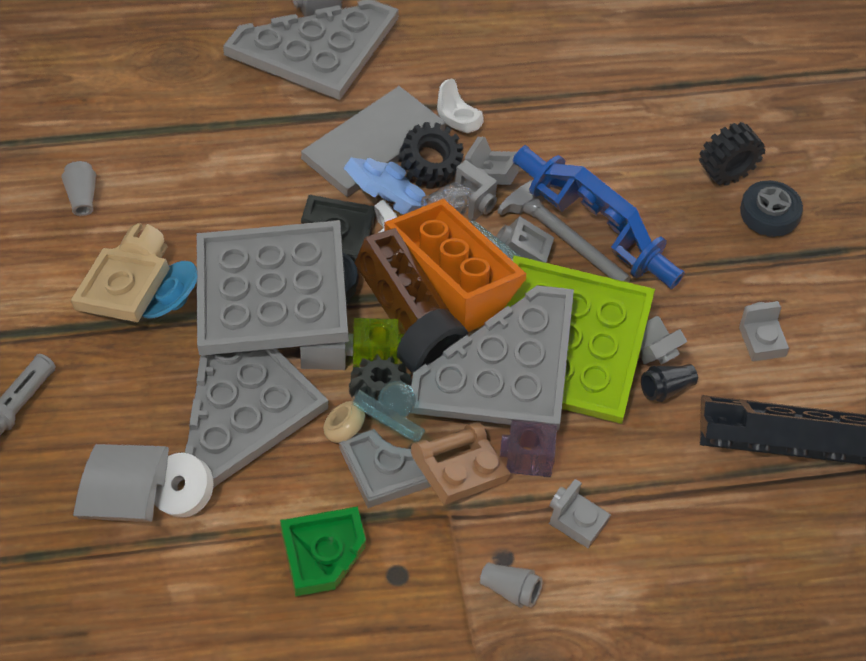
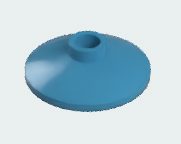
M180 261L169 266L168 273L143 313V317H160L171 310H178L187 302L188 295L193 290L198 278L197 267L192 262Z

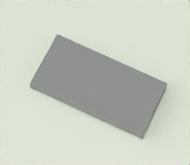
M398 86L301 151V159L348 197L360 189V186L344 169L351 157L365 160L371 158L383 163H398L399 151L409 130L412 131L413 127L417 124L422 128L424 122H430V127L433 128L435 122L441 123L440 129L444 131L445 121L402 87Z

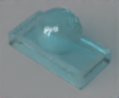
M392 381L386 384L379 393L378 401L361 390H357L350 401L353 406L412 442H419L426 431L405 418L414 410L416 404V395L407 383Z

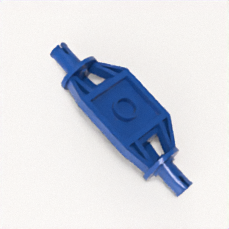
M524 145L517 151L512 162L534 178L529 188V192L533 196H543L561 212L579 197L583 198L581 201L583 206L594 215H597L599 212L609 219L607 224L619 234L611 246L613 254L632 268L630 274L637 279L649 271L666 284L670 290L679 284L685 272L662 255L667 240L660 236L651 241L639 212L633 205L584 166L565 165V159L560 155L554 156L546 162L530 150L527 145ZM553 187L561 190V192L557 195L549 188ZM634 243H636L641 253L637 259L626 251Z

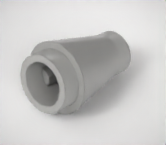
M77 161L69 163L65 166L61 178L72 206V213L78 216L88 215L93 212L96 172L87 162Z
M490 562L484 566L480 577L481 585L495 591L519 608H522L524 605L528 607L534 606L540 595L543 583L542 577L535 575V571L532 569L502 566Z

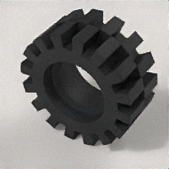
M424 122L422 128L419 124L415 125L413 130H409L399 151L398 162H402L401 167L405 171L408 170L406 178L410 181L415 177L417 179L415 185L421 187L422 182H427L426 188L432 189L436 182L438 188L443 187L445 182L448 184L455 177L457 166L463 160V144H457L459 136L457 134L450 136L449 134L452 129L446 127L444 131L441 130V123L435 122L433 128L430 127V122ZM424 147L432 148L441 154L443 161L441 163L429 162L419 154V149Z
M739 122L738 125L732 123L729 129L726 127L721 128V133L719 135L714 133L711 136L712 141H706L703 145L705 149L700 151L699 155L701 157L699 162L718 185L724 184L726 186L730 184L731 180L733 183L738 182L740 176H743V178L749 175L747 172L750 169L754 171L757 168L755 163L761 162L763 159L761 155L765 154L764 143L748 124L745 125L744 122Z

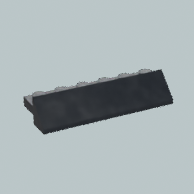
M702 395L700 445L866 465V414Z

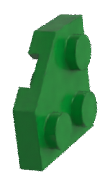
M358 506L280 520V529L295 597L334 590L366 548V538Z

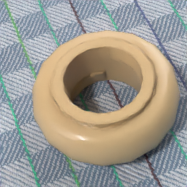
M347 401L334 408L324 423L323 430L326 438L334 443H340L355 436L365 420L363 407L357 402Z

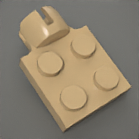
M137 223L129 228L118 247L114 249L103 248L71 299L74 309L139 322L170 269L167 260L162 258L167 249L163 234L158 229L147 224L138 238L137 235L143 225Z

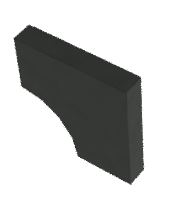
M308 195L301 224L340 220L343 253L350 256L355 263L365 237L371 235L376 217L375 207Z

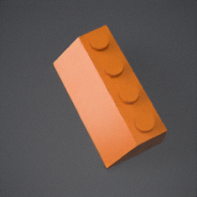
M444 198L384 222V231L396 228L450 313L468 332L485 325L487 320L503 310L526 280V273Z

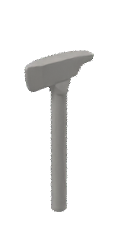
M530 180L511 193L500 205L498 214L504 215L507 212L521 214L525 212L537 218L609 278L624 282L630 281L631 277L546 209L541 203L546 200L543 196L535 197L529 192L533 180Z

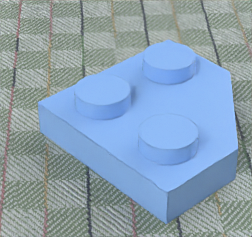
M351 157L344 167L346 172L363 191L373 197H376L378 194L387 201L395 202L393 209L402 215L430 204L424 198L426 196L424 191L412 184L405 177V170L394 162L383 163L371 158L365 160Z

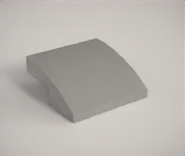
M95 444L81 478L73 516L80 519L152 522L157 486H164L169 448L166 446Z

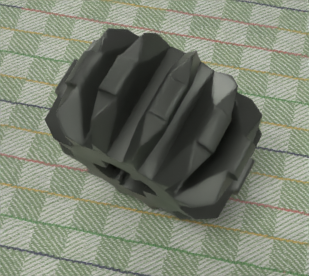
M376 354L374 361L371 362L362 358L360 367H353L351 383H349V394L354 398V402H357L363 408L366 407L368 417L375 411L380 412L383 418L386 417L388 410L399 414L402 404H408L412 378L411 374H407L405 363L395 364L393 355L387 360H381L380 356Z

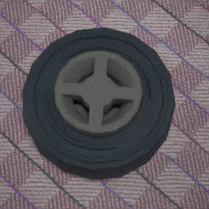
M773 180L759 181L752 184L743 194L740 206V213L745 224L758 234L770 237L784 236L792 232L800 223L803 211V203L798 193L790 186Z

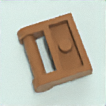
M480 422L468 424L462 431L430 442L421 440L411 445V454L414 461L443 505L504 484L511 474L487 440L485 428ZM468 444L473 450L439 463L433 457Z

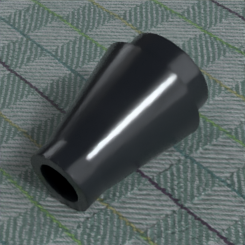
M692 364L683 366H651L641 375V388L647 399L663 402L682 390L696 385L698 374Z

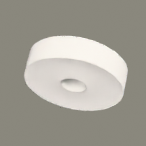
M188 453L169 455L164 486H157L154 504L161 511L174 517H189L198 513L208 503L213 491V476L205 462ZM185 479L184 488L178 491L179 482Z

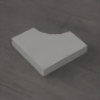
M375 429L357 434L351 439L339 443V449L367 508L432 487L414 461L411 449L396 447L381 438Z

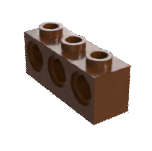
M396 228L365 237L355 265L401 338L419 318L428 312L436 309H447L449 311Z

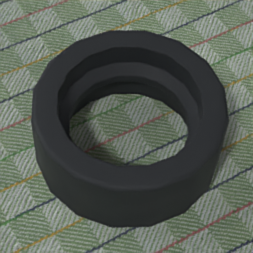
M447 309L433 310L419 318L406 331L397 347V358L402 363H405V366L413 374L426 364L428 366L441 357L443 351L468 335V331Z

